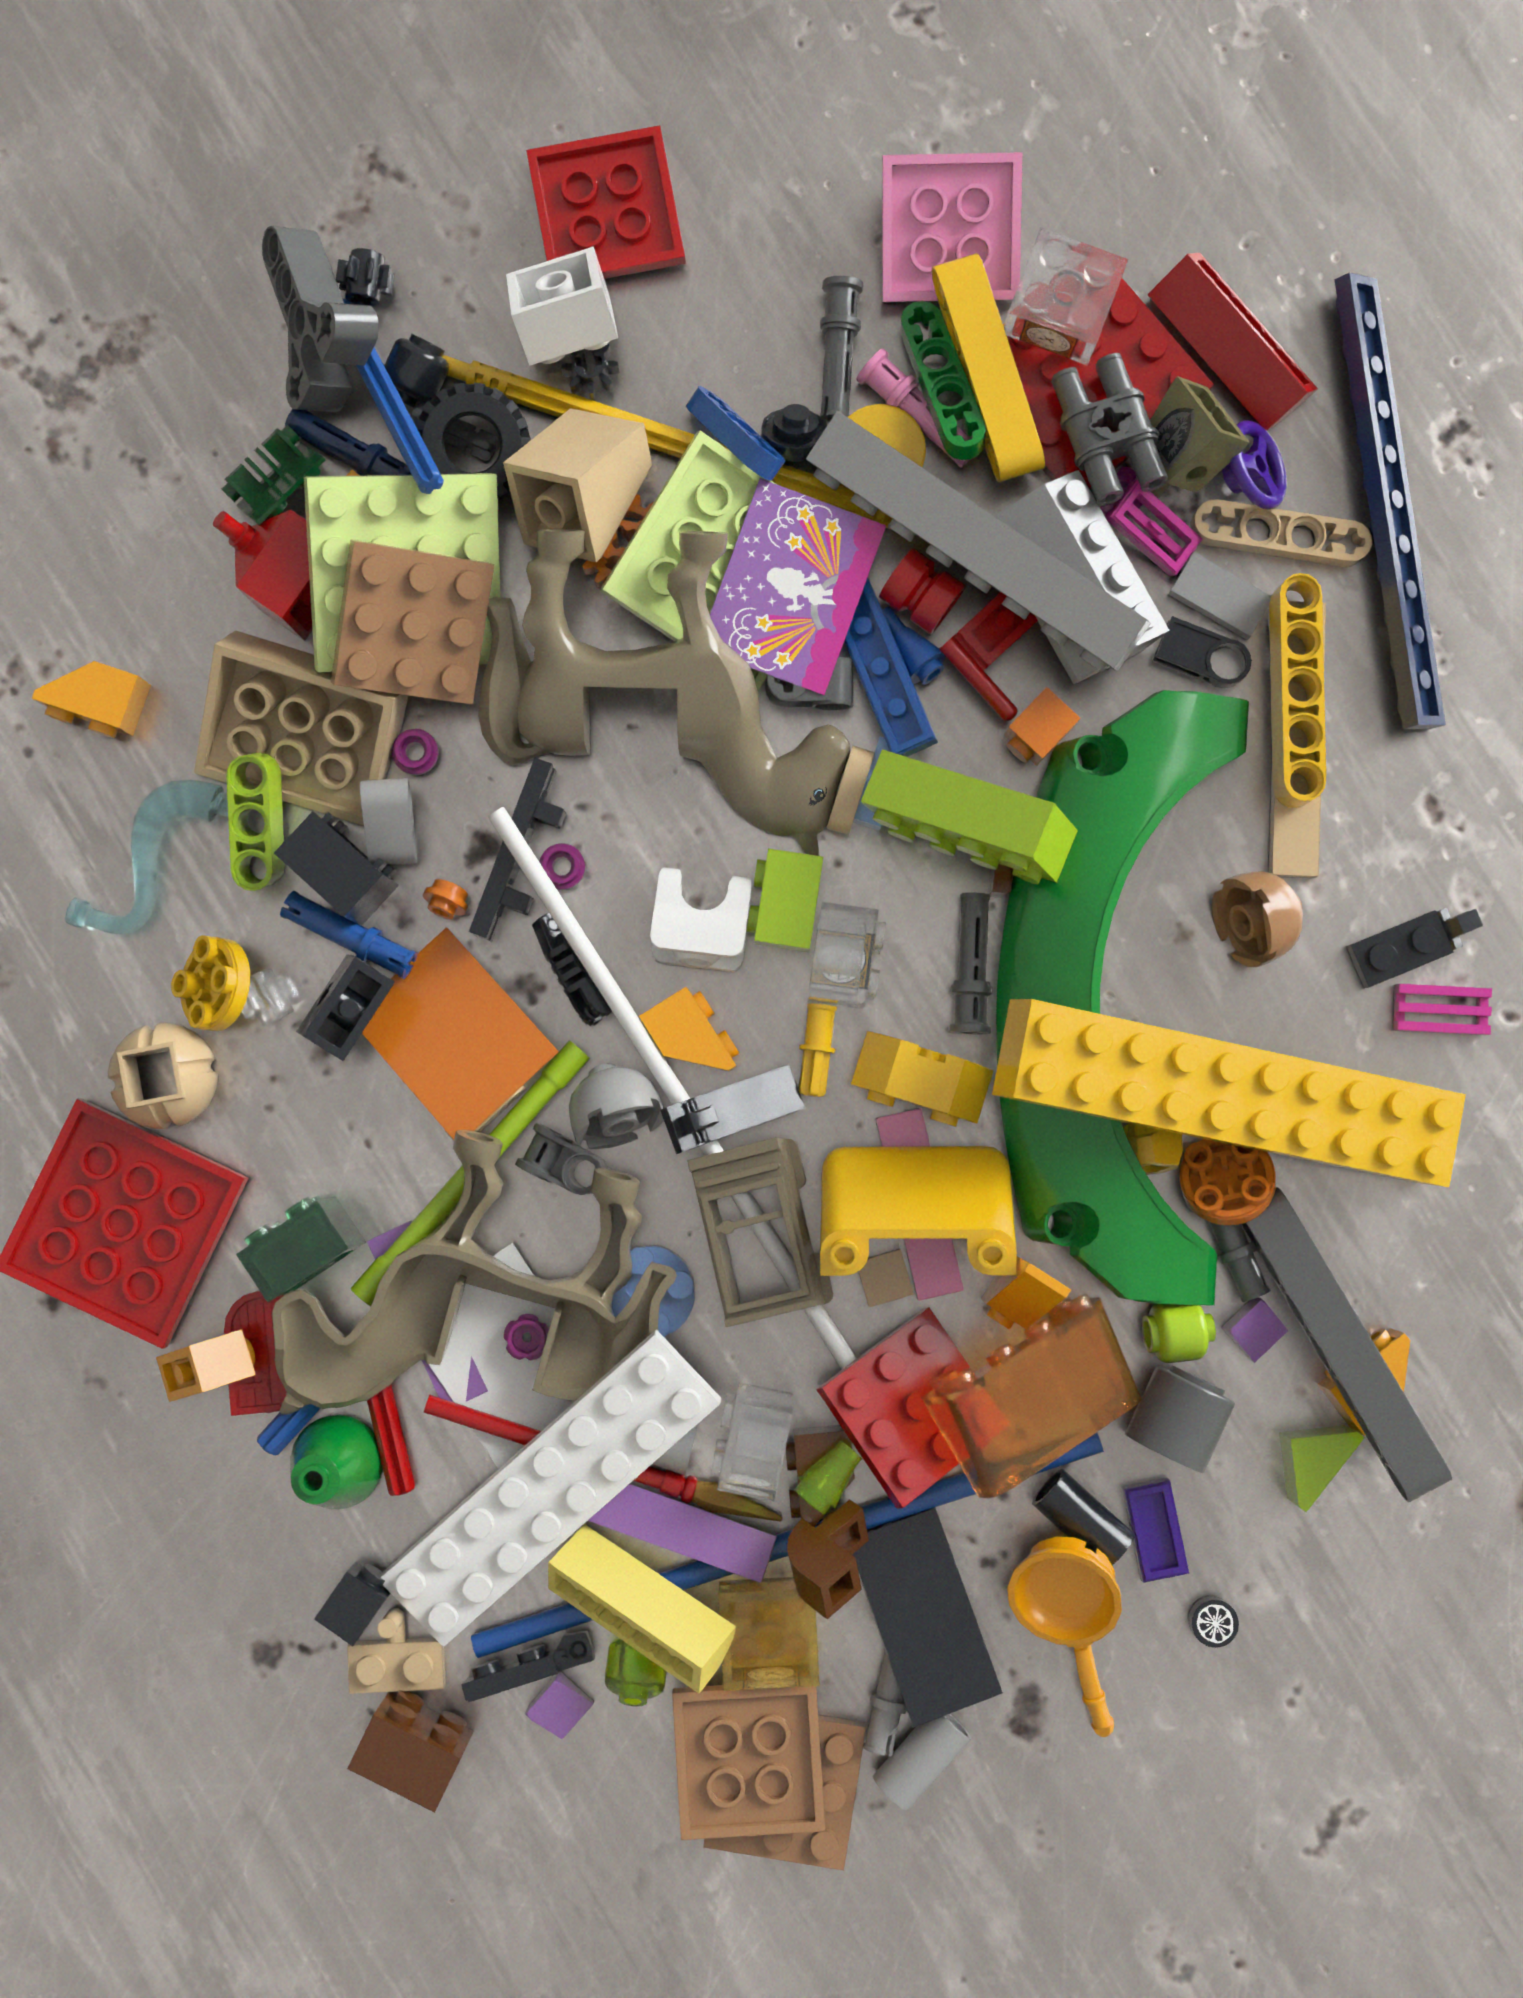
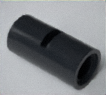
M1064 1469L1054 1473L1039 1489L1032 1501V1505L1067 1537H1074L1085 1541V1548L1092 1550L1095 1554L1098 1548L1107 1556L1111 1565L1115 1564L1123 1556L1134 1539V1532Z

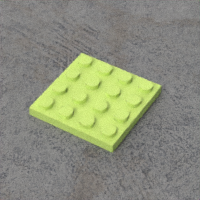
M701 430L697 432L601 587L600 592L676 642L683 638L680 615L675 601L667 589L668 574L682 559L679 548V532L715 531L728 533L726 552L712 565L706 582L705 596L710 614L760 478H764L749 469L732 452ZM751 668L757 690L759 691L768 674Z
M441 474L444 480L441 489H434L431 494L422 493L412 475L304 477L314 666L317 672H332L351 539L494 564L489 599L500 597L497 474ZM487 616L479 664H487L491 650L492 631Z

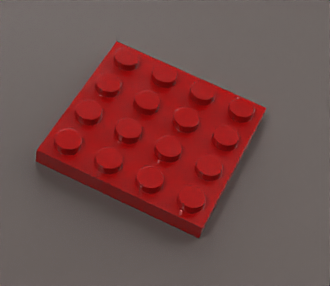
M1097 248L1092 250L1003 323L1042 445L1045 467L1042 470L1051 481L1079 470L1073 460L1075 453L1068 434L1060 426V418L1063 411L1051 382L1053 375L1070 367L1077 368L1089 402L1094 403L1107 398L1095 369L1096 362L1106 355L1120 353L1133 388H1138L1144 394L1145 400L1143 404L1149 420L1177 376L1206 386L1210 391L1214 386L1212 381ZM1025 320L1078 338L1071 359L1020 341L1019 338ZM1123 456L1111 460L1114 469L1118 468L1130 457ZM1079 470L1087 486L1091 490L1092 488L1089 483L1086 472Z
M76 1099L0 1255V1272L164 1349L168 1347L249 1177L84 1099Z

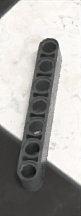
M1276 1187L1273 1199L1265 1211L1253 1220L1241 1225L1251 1242L1254 1241L1262 1261L1396 1488L1409 1503L1451 1481V1472L1281 1189Z

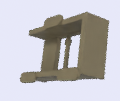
M775 1137L687 1160L689 1171L692 1172L726 1319L724 1320L725 1327L827 1304L833 1299L834 1293L830 1276H820V1253H813L798 1190L805 1185L806 1176L799 1147L795 1140ZM776 1185L782 1210L735 1222L730 1220L721 1221L717 1199ZM784 1217L801 1289L741 1304L726 1234L733 1233L734 1229Z

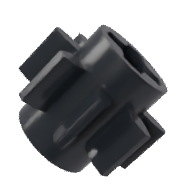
M356 248L351 250L349 261L338 259L335 280L340 283L339 289L346 291V300L356 305L373 307L379 305L381 294L392 296L395 274L391 272L390 265H385L384 255L371 249Z
M609 344L596 350L582 349L569 353L571 363L561 365L563 376L574 377L569 385L571 393L576 394L582 390L589 393L591 400H595L596 393L603 389L609 392L613 391L609 375H615L620 372L617 361H607L611 355ZM588 364L596 365L593 374H585Z

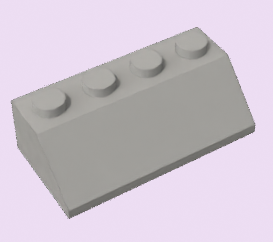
M1079 470L1043 484L994 515L1148 619L1151 623L1127 659L1141 653L1170 631L1102 510L1097 505ZM1035 616L1041 627H1043L1045 622ZM1046 635L1073 684L1101 672L1079 657L1084 648L1071 639H1068L1063 646Z

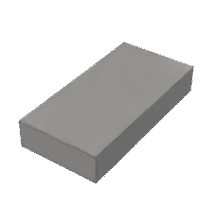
M1196 552L1192 553L1168 594L1246 640L1251 637L1263 617L1271 597L1269 594Z

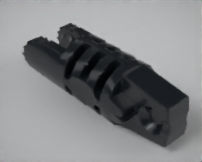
M550 913L538 918L532 924V927L546 961L550 962L551 970L558 976L559 984L563 985L566 997L569 998L582 1022L589 1026L596 1025L602 1020V1017L612 1013L611 1008Z

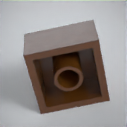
M399 1690L398 1693L388 1692L372 1716L347 1769L435 1813L474 1730L466 1727V1721L452 1712L442 1711L438 1713L423 1706L424 1700L412 1692Z

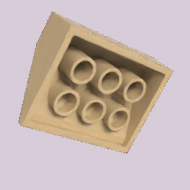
M235 630L214 644L194 773L227 783V769L235 758L258 752L266 753L272 756L279 764L282 801L324 814L329 812L334 817L364 826L360 782L386 779L392 760V747L395 739L401 732L408 695L333 685L331 683L332 672H317L315 670L314 654ZM249 763L246 768V778L250 784L258 787L262 782V771L255 763Z

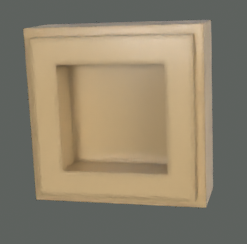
M900 1248L868 1257L867 1263L858 1271L869 1307L914 1295Z

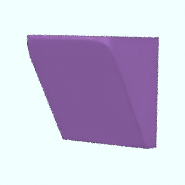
M1259 1297L1250 1300L1221 1327L1254 1363L1288 1332V1329L1271 1308Z
M560 1671L528 1705L525 1715L536 1724L563 1739L591 1708L594 1701Z

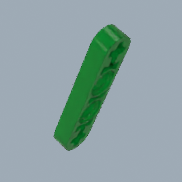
M914 302L908 305L901 315L902 340L944 449L954 459L970 460L983 451L986 433L984 420L942 313L937 306L930 302ZM922 321L924 326H929L928 339L923 341V333L920 326L914 324L916 322ZM937 354L945 357L948 363L942 368L932 369L927 367L923 360L930 355ZM945 391H953L960 394L963 399L954 406H947L940 403L937 397ZM962 419L965 434L972 436L971 440L964 441L961 435H957V421Z

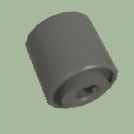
M1173 1365L1170 1370L1162 1366H1156L1125 1435L1181 1465L1204 1473L1235 1403L1223 1396L1225 1390Z

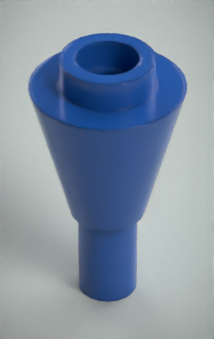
M890 607L884 608L883 612L913 683L921 681L923 684H928L936 679L945 668L942 663L946 656L933 643L910 627H906Z

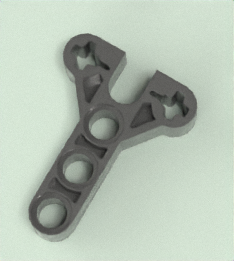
M269 226L265 230L262 240V256L288 328L289 372L286 379L287 401L294 410L338 412L343 408L353 389L345 364L365 366L378 339L379 323L377 313L371 306L344 304L317 232L314 230Z

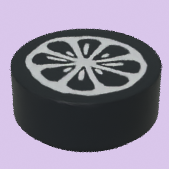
M1215 1596L1204 1597L1198 1600L1190 1610L1189 1627L1202 1644L1212 1648L1223 1647L1229 1644L1237 1635L1239 1628L1238 1616L1229 1603L1222 1598Z

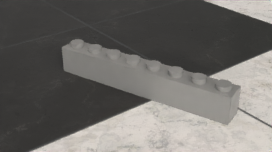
M836 411L806 458L817 467L813 474L814 477L835 491L840 484L853 491L855 494L850 501L871 516H874L878 509L892 518L888 525L889 528L910 542L915 535L928 542L930 546L926 553L949 568L953 560L965 567L968 572L964 579L986 594L993 586L1007 596L1002 605L1024 620L1030 612L1043 620L1045 624L1041 631L1064 646L1068 639H1071L1084 648L1079 657L1102 673L1107 665L1118 671L1151 624L1148 619L839 411Z

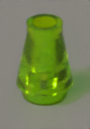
M839 1441L831 1451L798 1477L801 1482L794 1491L815 1510L824 1515L830 1507L836 1508L856 1466L862 1458L844 1442Z

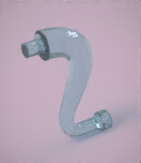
M188 779L171 781L155 788L141 802L134 817L131 832L135 889L134 905L131 912L125 916H114L92 908L88 901L74 898L66 911L65 922L78 928L86 925L111 934H130L140 930L150 919L156 903L158 855L163 833L170 823L182 817H194L208 822H212L217 814L228 818V801L226 797H223V786Z

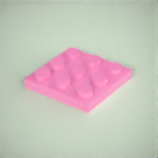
M1023 152L882 155V302L938 301L932 280V267L978 253L982 259L994 299H1020Z

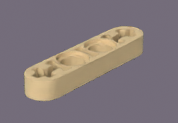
M1219 499L1208 500L1202 503L1190 522V528L1202 538L1200 543L1207 546L1340 567H1351L1359 563L1368 554L1372 546V536L1368 528L1357 521L1277 508L1266 510L1256 505ZM1210 513L1217 514V522L1231 524L1235 519V515L1240 516L1235 529L1236 537L1231 536L1234 527L1223 525L1215 533L1209 532V524L1202 522V520H1205ZM1255 518L1264 520L1270 528L1269 538L1264 541H1256L1250 538L1246 531L1247 522ZM1301 525L1309 527L1315 535L1314 545L1310 548L1298 547L1292 540L1291 533L1294 527ZM1326 530H1330V534L1328 535V537L1326 535ZM1349 534L1352 535V543L1359 545L1350 554L1345 553V545L1333 542L1325 548V551H1322L1326 537L1327 540L1341 541Z

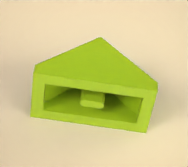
M1345 1425L1279 1432L1287 1499L1304 1512H1307L1365 1437Z

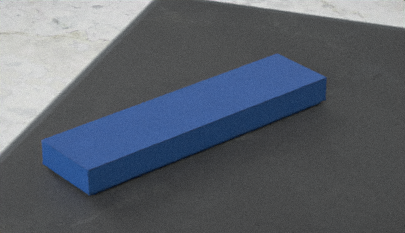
M867 577L844 642L890 752L908 757L937 744L938 740L872 583Z

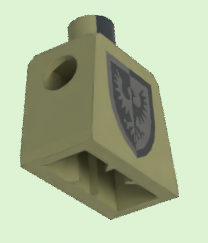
M1177 376L1150 419L1152 427L1156 428L1159 433L1156 448L1168 476L1166 484L1150 492L1157 498H1160L1170 485L1192 492L1199 491L1250 443L1208 387Z

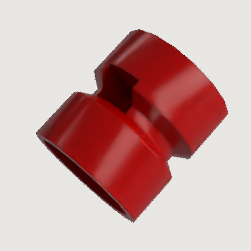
M912 548L885 583L879 598L898 612L908 609L911 612L910 621L932 635L957 603L966 585L947 571L939 574L935 573V563L915 548Z

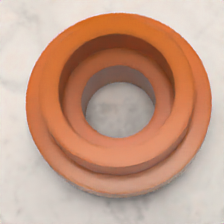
M435 879L432 887H426L422 895L429 903L427 908L432 913L446 919H453L454 915L463 916L468 909L466 904L468 893L460 886L447 880Z

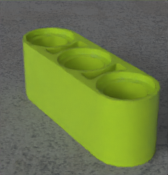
M258 752L235 758L230 763L226 775L230 869L236 884L249 891L261 890L273 885L280 880L285 867V863L274 854L284 842L281 771L279 764L272 756ZM251 762L258 765L262 771V782L258 787L250 784L246 778V768ZM252 809L261 813L264 818L265 824L261 833L253 831L248 824V814ZM253 856L262 859L266 865L267 871L264 879H258L250 870V860Z

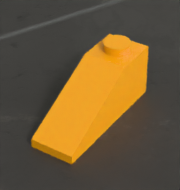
M1017 1256L1016 1275H996L981 1300L990 1306L986 1315L1009 1330L1014 1323L1027 1329L1068 1296L1071 1289Z

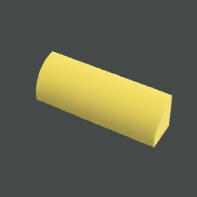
M586 1524L548 1562V1589L698 1694L711 1680L726 1656L735 1634V1625Z

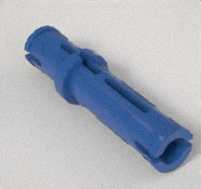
M292 891L285 899L284 904L288 905L289 908L282 907L280 917L288 919L350 950L363 962L371 961L399 975L402 979H405L412 970L413 965L409 964V962L416 961L417 952L383 937L381 930L375 927L367 929L300 895L296 891Z

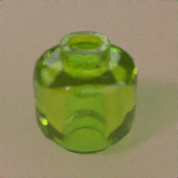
M616 1638L610 1643L605 1670V1686L610 1692L619 1696L618 1701L620 1703L634 1707L644 1706L647 1704V1699L657 1697L664 1691L666 1670L620 1638Z

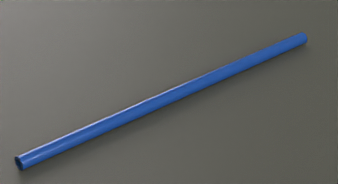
M1095 1429L937 1481L904 1508L897 1509L890 1498L861 1506L864 1512L866 1528L869 1530L1102 1453L1104 1451L1101 1440ZM820 1520V1521L817 1523V1525L815 1526V1528H816L819 1524H821L822 1520ZM792 1530L774 1535L777 1536L769 1562L788 1556L787 1543ZM697 1560L658 1574L684 1591L734 1573ZM570 1603L473 1634L471 1635L472 1647L476 1657L481 1658L593 1620Z

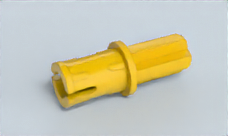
M809 1003L807 1004L808 1013L804 1044H799V1049L803 1050L799 1093L805 1096L822 1097L826 1094L830 1053L835 1054V1048H831L837 1007Z

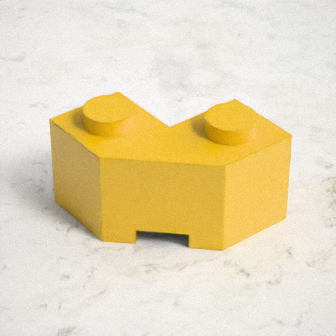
M867 1031L851 1085L868 1090L867 1100L889 1107L894 1106L895 1099L932 1110L931 1120L957 1127L959 1119L978 1123L994 1070L950 1054L945 1055L919 1047V1045L905 1040Z

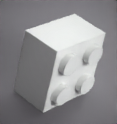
M594 246L506 274L511 316L529 366L540 362L543 364L555 363L564 358L566 354L582 349H600L607 345L609 341L618 338L610 295Z

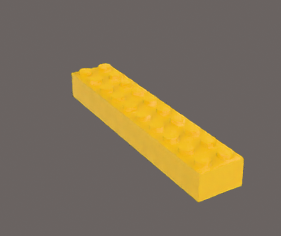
M1010 999L992 1091L994 1096L1400 1180L1442 1187L1450 1186L1466 1094L1034 999Z

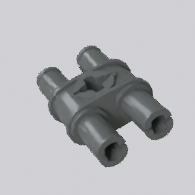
M1120 353L1106 355L1096 362L1095 369L1106 394V399L1094 403L1089 402L1075 367L1057 372L1053 375L1051 381L1063 411L1060 418V426L1068 434L1075 453V458L1073 459L1075 466L1079 470L1086 472L1098 506L1112 504L1120 500L1124 493L1111 460L1123 456L1130 457L1143 492L1158 489L1168 481L1167 473L1156 448L1159 437L1158 430L1151 425L1143 404L1145 400L1144 394L1138 388H1133Z

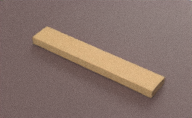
M1288 601L1295 608H1304V602ZM1323 602V647L1325 662L1326 603ZM1288 636L1287 644L1289 649L1295 654L1304 655L1306 649L1303 641L1298 637ZM1289 682L1288 690L1292 698L1297 701H1305V688L1298 682ZM1291 727L1289 731L1291 742L1297 747L1306 748L1308 740L1304 731ZM1292 773L1290 778L1291 787L1298 794L1306 795L1309 787L1307 780L1301 774ZM1273 774L1271 775L1269 873L1278 877H1319L1321 795L1301 807H1286L1274 795Z

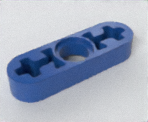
M698 386L686 404V408L743 464L762 478L772 481L785 463V459L727 403L706 388Z

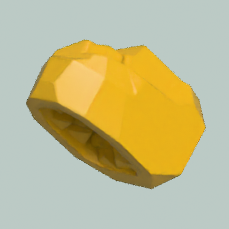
M1130 1123L1123 1127L1126 1137L1147 1175L1165 1173L1178 1167L1183 1152L1182 1134Z

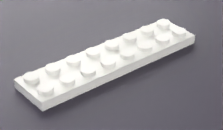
M656 1329L384 1570L381 1576L385 1580L383 1586L444 1647L721 1403V1397Z

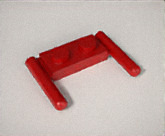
M1000 592L939 650L942 651L1002 720L1010 721L1017 715V707L984 670L1038 620L1031 612L1024 620L1002 605L1007 596Z

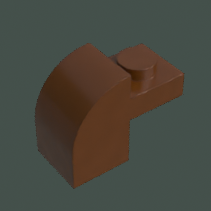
M850 1499L835 1512L829 1513L816 1528L802 1518L794 1526L788 1538L787 1551L795 1588L802 1600L826 1619H829L862 1590L856 1558L852 1554L868 1542L869 1538L863 1508Z

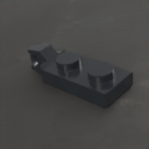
M1444 908L1437 912L1436 910L1430 911L1346 947L1365 989L1454 953L1453 950L1463 947L1459 936L1482 927L1483 923L1476 909L1466 911L1451 918L1448 909Z
M587 1630L566 1633L555 1650L546 1652L544 1645L535 1646L517 1653V1662L500 1667L498 1659L471 1668L473 1676L468 1677L461 1686L465 1700L472 1702L594 1661L595 1653Z

